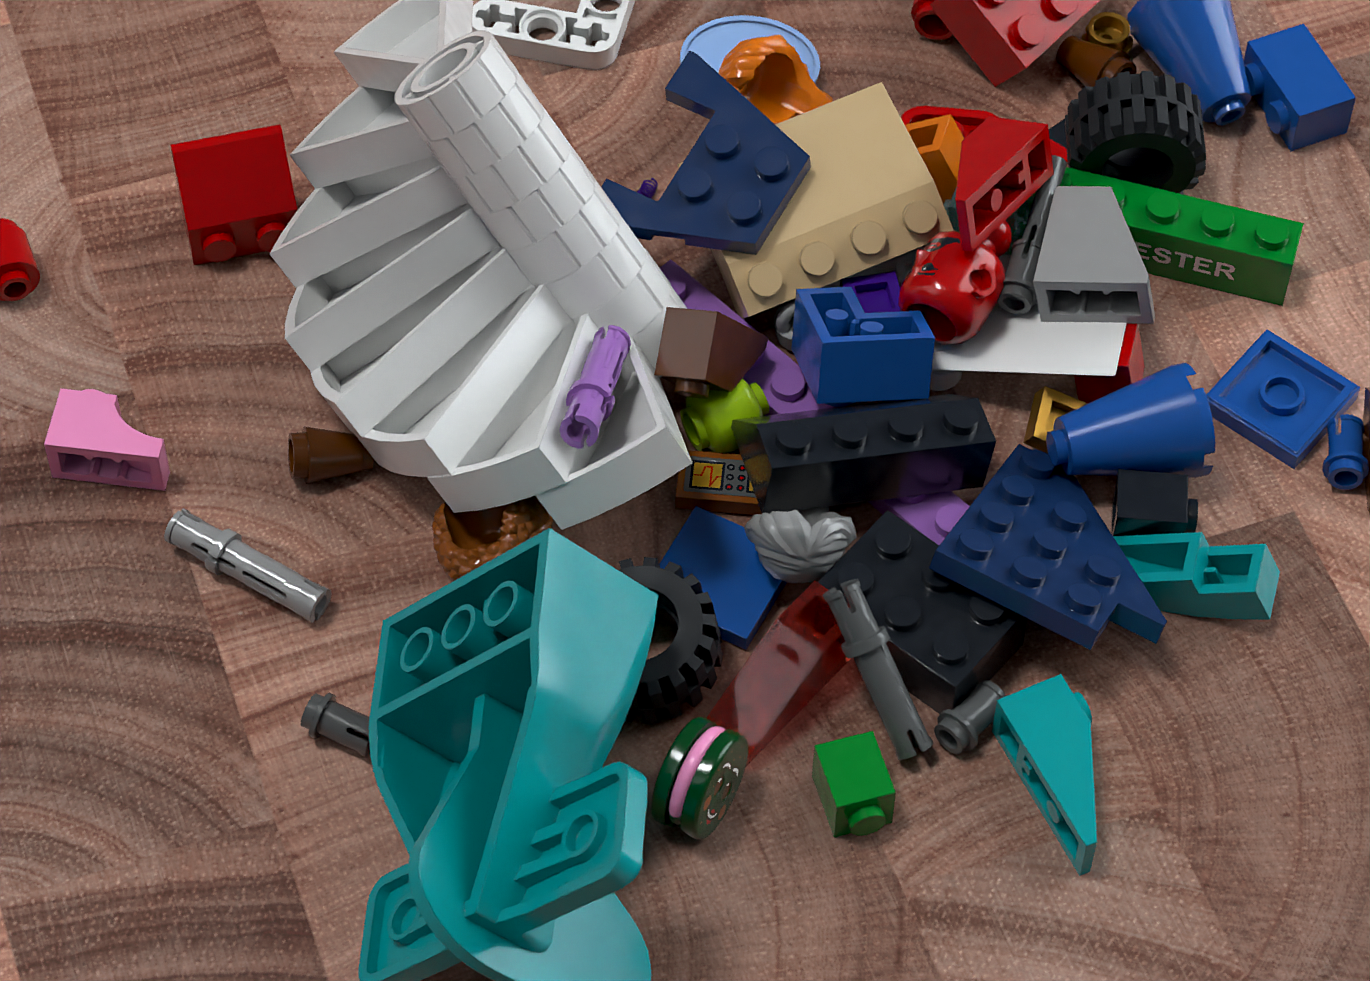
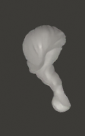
M829 506L788 512L772 511L770 514L763 513L762 515L754 514L744 528L748 540L754 543L762 566L774 578L783 580L786 583H812L819 581L843 556L845 548L857 538L851 518L840 516L835 512H829Z

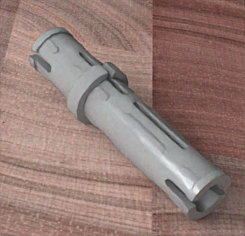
M184 508L173 515L166 527L165 541L204 561L207 570L216 575L225 573L262 595L291 609L311 623L320 619L328 607L332 595L330 589L307 579L282 563L253 549L242 542L240 534L229 528L222 531L191 514L190 511Z

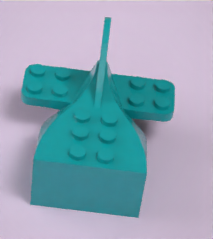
M551 528L546 529L383 620L369 717L370 756L377 786L410 857L407 864L382 876L369 894L358 969L360 981H421L460 962L465 963L475 971L494 981H651V963L645 941L635 921L614 893L631 883L637 877L642 867L647 808V779L644 774L620 761L605 767L603 765L623 726L638 688L654 629L658 595Z

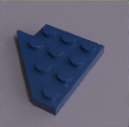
M1021 444L1017 445L935 550L929 569L1089 650L1092 649L1110 621L1155 644L1159 641L1167 623L1074 475H1067L1061 465L1054 466L1049 455L1045 452L1029 449Z

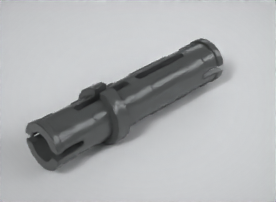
M853 579L840 584L850 607H848L841 590L837 591L835 587L831 588L823 594V598L828 603L846 641L841 647L847 658L854 659L896 750L897 758L903 760L917 755L907 735V731L916 748L919 747L921 752H924L934 744L933 740L929 737L886 645V642L890 639L888 632L884 626L878 627L860 588L859 580Z

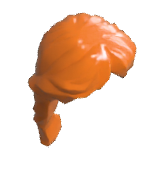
M781 35L756 37L739 42L725 56L719 68V74L775 125L833 102L831 96L820 90L810 77L808 67L801 61L795 47L790 45Z

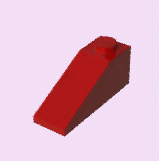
M989 116L962 140L955 197L962 251L973 252L1054 174L1048 124Z

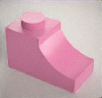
M60 388L44 443L53 478L165 491L170 470L164 439L145 435L129 426L121 417L117 395L105 394L94 389L79 391Z

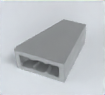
M1056 186L1033 280L1041 322L1154 324L1155 311L1149 275L1112 187Z

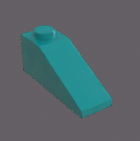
M1059 674L998 699L992 732L1077 873L1081 876L1091 871L1097 845L1091 735L1092 714L1083 695L1079 692L1073 693L1062 674Z

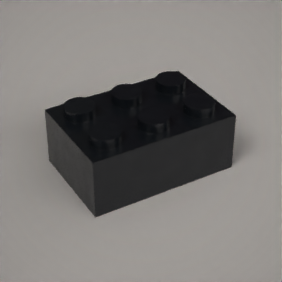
M887 510L813 586L811 624L841 645L846 642L828 603L823 598V594L835 587L837 591L841 590L848 607H850L840 584L858 579L861 584L860 588L878 627L884 626L888 632L890 639L886 642V645L908 692L940 714L943 710H953L983 680L990 681L1024 643L1027 618L929 569L935 550L939 545Z

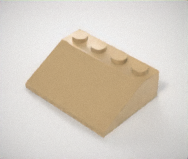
M880 82L776 124L779 129L810 156V170L757 255L717 249L711 250L735 310L743 319L796 298V289L821 288L924 246L939 232L954 230L935 182L883 83ZM683 162L677 164L678 169L680 168Z

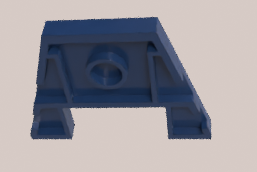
M689 50L665 87L667 101L710 119L698 140L658 201L607 178L601 188L637 239L652 240L654 236L684 239L685 245L757 255L810 170V156L698 54Z

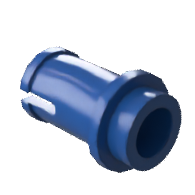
M1343 414L1340 415L1341 433L1338 432V420L1336 417L1331 418L1328 422V456L1323 461L1322 471L1333 487L1349 490L1362 484L1363 479L1368 475L1369 463L1363 456V434L1365 430L1363 421L1354 415Z

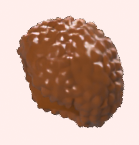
M536 496L493 508L454 513L447 503H442L435 511V521L432 522L433 548L436 551L438 563L442 565L444 572L451 577V580L455 581L546 529H552L553 518Z

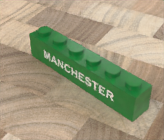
M1066 167L1061 186L1112 187L1148 274L1283 306L1304 223ZM1035 193L1006 219L1012 231V241L1022 239Z

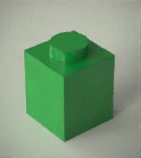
M870 731L814 745L812 778L833 837L850 833L857 836L868 835L878 831L884 825L892 823L896 791L874 732Z

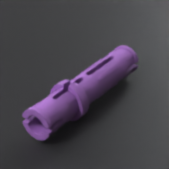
M609 325L607 334L604 327L599 328L595 333L592 348L588 353L581 377L573 383L568 391L566 405L569 408L559 430L564 442L571 447L583 449L585 439L588 447L592 446L597 441L601 423L612 413L615 398L614 395H611L631 346L629 335L621 327Z

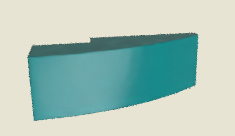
M1202 532L1113 536L1160 611L1209 618L1270 620L1280 570L1266 544L1209 546Z

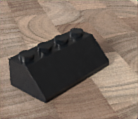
M954 394L929 396L926 399L878 402L734 419L731 425L762 514H770L772 511L788 512L983 487L996 444L995 436L979 398Z

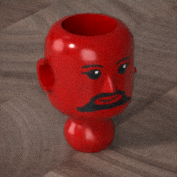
M1006 220L973 252L962 251L960 232L957 231L939 232L928 241L923 250L918 249L916 251L915 263L901 285L898 304L901 311H921L935 336V342L955 345L963 344L970 340L981 330L997 304L1006 277L999 257L1008 251L1012 241V231Z

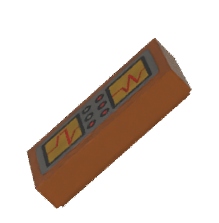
M688 450L692 464L678 472L675 508L694 510L695 506L706 511L762 515L741 455Z

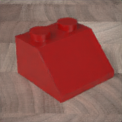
M281 124L171 144L181 211L193 264L222 262L234 257L265 251L271 252L279 236L298 210Z

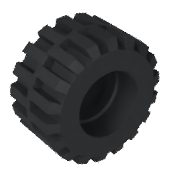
M1129 71L1117 73V77L1114 78L1105 76L1096 80V86L1084 87L1078 92V99L1071 100L1067 107L1068 114L1065 115L1069 168L1183 195L1184 190L1193 189L1199 183L1198 176L1204 175L1206 169L1205 160L1207 158L1202 109L1197 94H1192L1191 87L1184 82L1175 83V77L1167 74L1154 76L1153 71H1141L1140 74H1129Z
M644 557L642 566H634L631 558L619 561L620 572L658 595L655 621L670 625L677 630L673 642L665 651L653 658L646 659L636 694L625 721L632 723L635 714H641L645 724L658 723L657 714L668 712L671 720L683 715L680 706L685 702H688L693 708L703 700L701 686L712 689L717 680L714 667H721L723 653L720 645L722 639L713 603L708 592L703 593L701 582L692 573L684 578L680 565L669 561L665 569H662L659 566L658 559Z

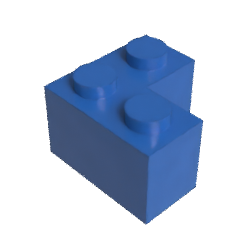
M852 287L796 289L791 349L817 404L846 407L854 402H893L929 398L935 336L921 311L865 313Z

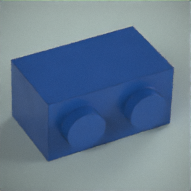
M1304 23L1248 41L1244 65L1251 96L1255 98L1264 111L1271 131L1281 136L1290 151L1347 133L1356 97Z

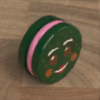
M696 717L691 720L674 740L660 768L651 801V813L654 820L671 827L678 824L681 830L697 840L708 837L724 818L741 783L748 757V741L746 737L731 729L726 730L723 727H719L715 722L704 717Z

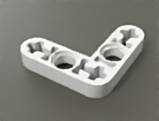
M481 0L473 5L472 32L479 30L489 31L506 55L587 70H599L608 67L616 59L635 0H613L620 6L609 12H603L593 7L600 0H581L577 13L507 0ZM491 22H496L493 27H489ZM517 25L519 26V33H516ZM538 28H548L557 33L548 40H536L529 35L530 32ZM566 35H570V43H566ZM592 41H598L595 46H590Z

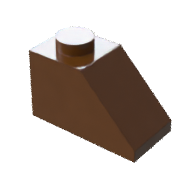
M666 307L654 375L675 384L674 393L687 397L707 399L709 390L732 392L767 348L768 337L718 311Z

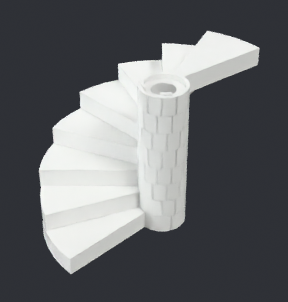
M398 0L334 51L359 87L328 114L290 154V157L315 189L294 214L270 252L271 257L296 288L285 321V339L311 371L314 386L380 466L390 472L405 476L427 477L454 513L493 508L536 496L560 529L563 530L594 518L635 498L692 464L660 378L654 375L666 307L687 309V307L672 288L671 283L621 217L616 207L546 109L518 73V70L493 35L487 30L472 32L473 0ZM609 325L621 327L629 335L631 346L611 395H614L615 398L612 413L601 423L597 441L592 446L588 447L585 439L583 449L571 447L564 442L559 430L569 408L566 405L568 391L573 383L581 377L588 353L592 348L595 333L599 328L604 327L607 334Z

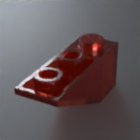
M814 581L775 620L706 717V719L715 722L719 727H723L726 730L731 729L746 737L748 741L746 766L851 659L847 658L841 645L846 641L828 603L823 598V594L828 589L817 581Z

